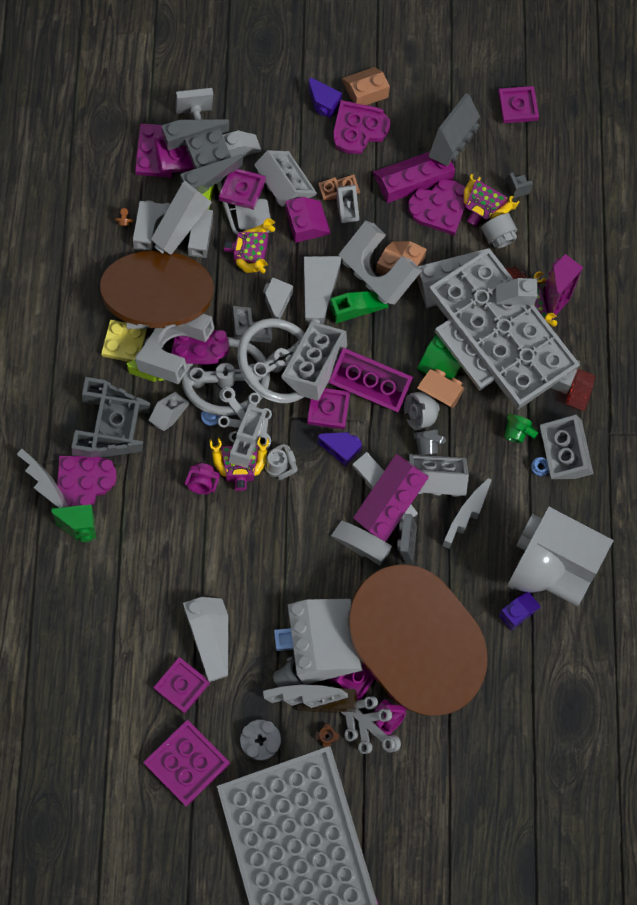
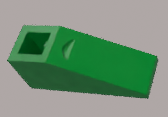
M354 292L331 298L330 310L337 324L386 309L388 304L381 302L376 292Z

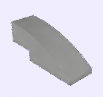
M248 406L230 452L229 463L248 468L267 410Z
M344 521L339 523L331 535L336 541L361 557H367L379 566H381L392 547L371 533Z

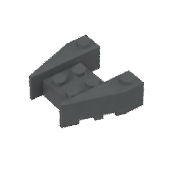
M228 119L177 120L161 126L162 137L167 150L185 145L192 161L194 170L180 174L181 185L186 181L203 194L211 186L222 181V178L229 173H233L243 164V155L231 157L222 133L229 131Z
M85 377L82 403L100 406L94 433L75 430L72 456L108 457L142 452L143 441L134 440L138 413L149 414L150 403L111 385L106 380Z

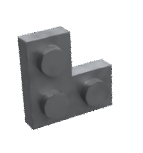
M233 306L231 315L234 339L240 340L245 331L256 322L252 321L251 308ZM271 327L259 330L251 337L250 341L271 343Z

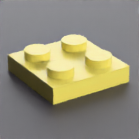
M110 320L101 353L102 356L127 362L135 360L137 353L143 348L147 328L127 329V323Z

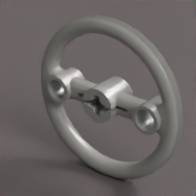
M263 319L250 326L239 342L237 357L244 379L256 393L270 401L290 403L304 397L297 392L290 394L276 393L259 383V380L271 371L280 372L290 362L305 334L295 324L282 319ZM270 327L280 328L298 338L299 341L291 346V348L287 350L283 348L277 349L267 358V361L263 363L258 362L252 367L248 365L247 347L251 337L259 330Z
M228 337L230 346L238 348L240 340ZM251 343L248 344L247 352L257 362L263 363L267 361L258 348ZM223 363L217 367L216 371H203V369L197 367L191 370L193 364H186L187 372L182 378V385L189 400L201 410L211 414L223 416L236 415L231 406H218L204 401L195 393L192 386L194 388H201L205 383L217 382L221 388H231L234 386L235 381H246L240 369H234L231 364ZM270 372L259 380L260 384L267 389L270 382ZM253 395L251 401L256 402L257 396ZM248 400L244 401L243 403H240V406L244 411H246L249 406Z

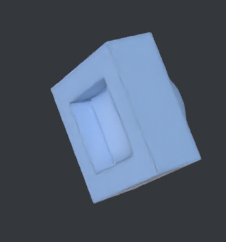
M291 628L274 630L276 651L294 650Z

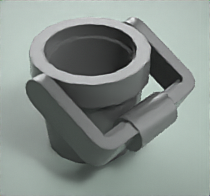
M438 430L413 433L419 455L438 453V443L444 444L446 442L445 437L439 436Z
M294 657L287 658L288 663L273 674L277 687L304 685L297 676Z

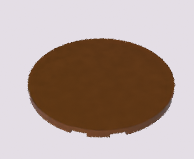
M142 251L122 257L106 269L100 283V294L103 303L111 313L128 323L149 325V328H165L166 325L174 324L179 326L193 321L209 308L214 293L213 280L201 264L187 256L174 252L170 255L166 251L164 253L160 251Z

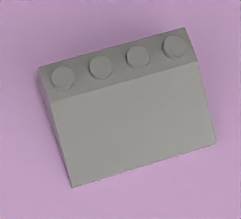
M314 599L288 604L297 676L304 685L362 671L361 661L350 641L348 611H350L351 599Z

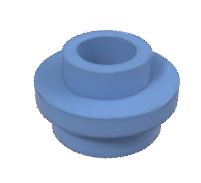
M538 457L533 460L531 469L535 475L545 476L549 473L547 459ZM542 465L544 469L540 470L537 466Z

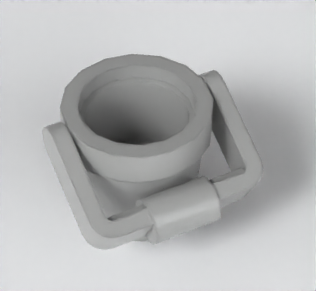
M282 444L268 452L269 454L264 466L267 474L282 480L297 472L296 459L288 445Z

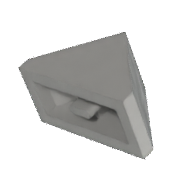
M356 185L337 187L336 201L341 223L359 221Z

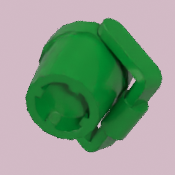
M512 413L507 415L505 439L522 444L526 434L533 438L537 436L538 431L532 426L530 420L513 415Z

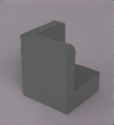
M510 173L507 180L508 188L514 198L530 194L533 183L532 181H527L525 175L515 177L514 173Z

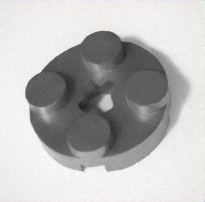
M265 720L250 722L243 728L240 737L242 751L255 761L271 759L278 752L281 743L278 729L272 722ZM259 735H261L262 738H266V741L263 742L262 746H260L259 743H255V740L258 739Z

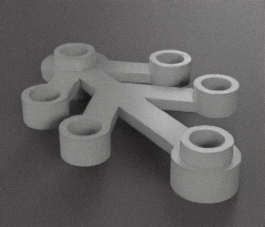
M230 387L222 388L219 392V398L223 402H228L241 420L220 416L217 422L220 427L231 426L239 428L245 411L234 398L235 392ZM226 391L231 393L230 398L224 396ZM251 393L248 396L250 406L257 407V404L260 402L259 394ZM253 395L257 396L256 402L251 401ZM264 408L263 410H267L269 415L264 420L259 437L265 439L263 445L267 443V438H269L267 449L271 444V438L267 434L268 419L271 418L272 413L269 409ZM222 418L227 420L226 425L220 423ZM233 431L229 434V440L233 443H235V441L232 439V435L234 433L237 434V431Z
M374 696L357 701L356 713L341 712L346 716L348 729L345 731V738L347 741H355L359 736L358 731L355 729V717L359 721L361 743L358 746L360 753L367 754L372 751L368 730L382 742V746L387 752H396L401 747L400 739L395 735L387 736L372 722L377 720L382 722L389 721L392 718V712L389 709H382L376 713L363 714L359 710V708L364 707L367 709L376 708L378 700Z

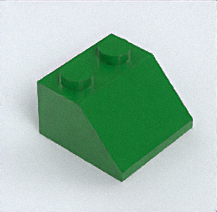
M436 334L429 344L417 370L426 375L430 369L435 371L437 368L446 373L445 378L451 380L456 378L462 367Z
M91 504L52 509L56 525L75 540L90 542L92 539H96L95 517Z

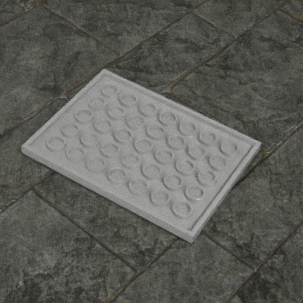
M331 747L322 748L217 786L249 905H378Z

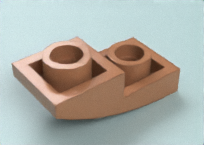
M354 174L339 180L335 177L319 183L324 200L336 199L337 187L356 185L357 194L360 193Z

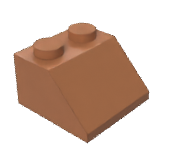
M375 67L342 78L343 84L353 103L369 105L386 99L389 96L390 86L384 73Z
M437 368L435 371L430 369L419 384L418 389L454 408L465 389L461 386L462 382L455 378L451 380L445 378L446 373Z

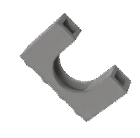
M149 200L145 202L140 201L133 237L134 249L152 251L154 242L151 238L168 210L170 203L160 204ZM207 209L190 230L189 256L207 258L213 223V210Z
M365 221L340 252L339 256L343 259L342 263L355 271L354 275L367 283L366 287L379 295L378 299L381 302L395 305L422 270L410 258L401 256L386 275L377 277L372 272L370 259L374 249L386 234L374 223Z
M202 314L193 321L176 326L174 324L166 325L165 328H154V332L146 339L145 345L136 355L135 361L138 370L179 384L187 372L185 358L167 353L162 350V347L168 340L177 336H188L206 342L214 330L212 316Z

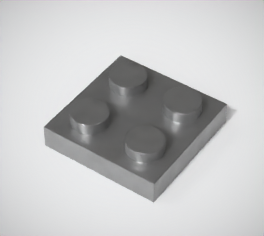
M404 514V519L400 520L402 538L398 539L397 547L405 563H413L417 526L412 514Z

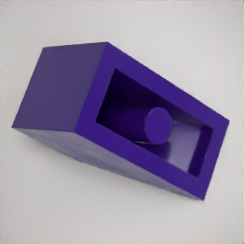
M310 77L308 90L315 111L322 116L331 118L341 102L342 93Z
M348 432L326 433L318 436L317 443L345 467L360 453L362 448L360 439L355 435L351 436Z
M527 592L502 609L499 617L512 631L540 609L541 606Z

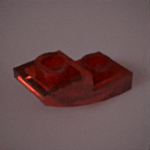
M578 368L571 386L573 387L566 404L585 411L596 375Z

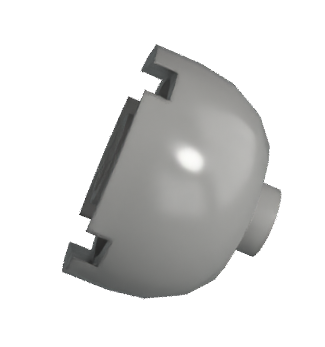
M414 392L405 397L404 411L405 414L408 413L411 420H407L410 427L414 430L425 429L436 421L439 404L429 394Z

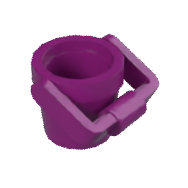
M199 463L189 468L184 485H188L189 490L197 494L215 493L220 475L218 472L213 471L214 469L210 465Z
M385 699L376 707L373 713L379 712L382 709H389L392 712L391 720L385 722L377 720L375 722V725L385 734L391 735L404 720L406 708L394 705Z

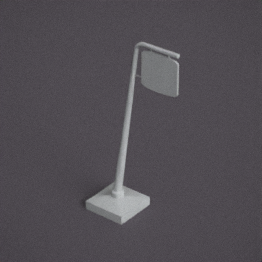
M206 88L176 92V114L191 112L195 120H202L200 112L212 110L213 89ZM221 181L216 183L219 193L223 188ZM258 199L254 210L235 205L233 209H229L228 203L223 202L232 231L236 235L239 232L235 229L230 210L236 209L238 226L241 230H248L263 224L265 219L270 218L268 201L266 199Z

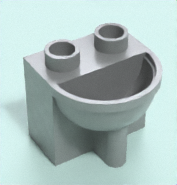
M548 507L543 518L532 514L516 545L525 550V553L507 587L523 592L547 590L578 607L614 540L551 507Z

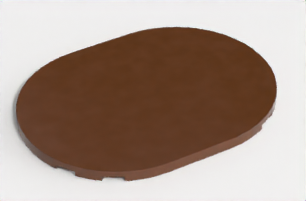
M394 565L383 568L369 576L356 590L352 598L350 611H348L350 641L360 661L386 693L397 704L406 708V710L424 716H438L452 713L464 707L479 691L487 670L486 643L474 618L441 579L423 568L412 565Z

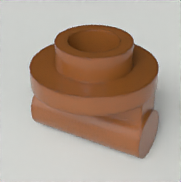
M126 208L121 209V218H115V221L121 226H129V223H133V219H127L128 210Z

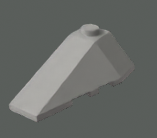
M200 597L183 603L208 681L212 682L227 677L228 614L221 598Z

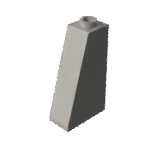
M184 181L151 238L156 243L154 247L161 253L166 251L171 255L212 202Z
M341 256L304 257L305 325H310L311 321L324 325L340 271Z

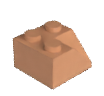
M411 241L391 242L377 262L376 273L382 276L386 275L401 256L410 258L417 266H421L427 249Z

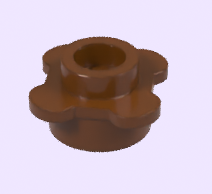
M325 724L320 732L315 733V739L320 740L324 748L331 747V743L339 739V734L331 728V725Z

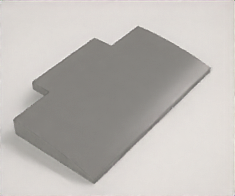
M489 248L431 285L428 289V294L448 319L447 322L435 329V333L476 387L481 390L495 380L518 410L577 369L580 364L534 305L496 304V285L514 279Z

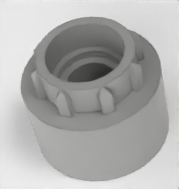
M509 213L497 216L481 227L489 245L493 244L497 249L511 244L517 238L515 234L517 228Z

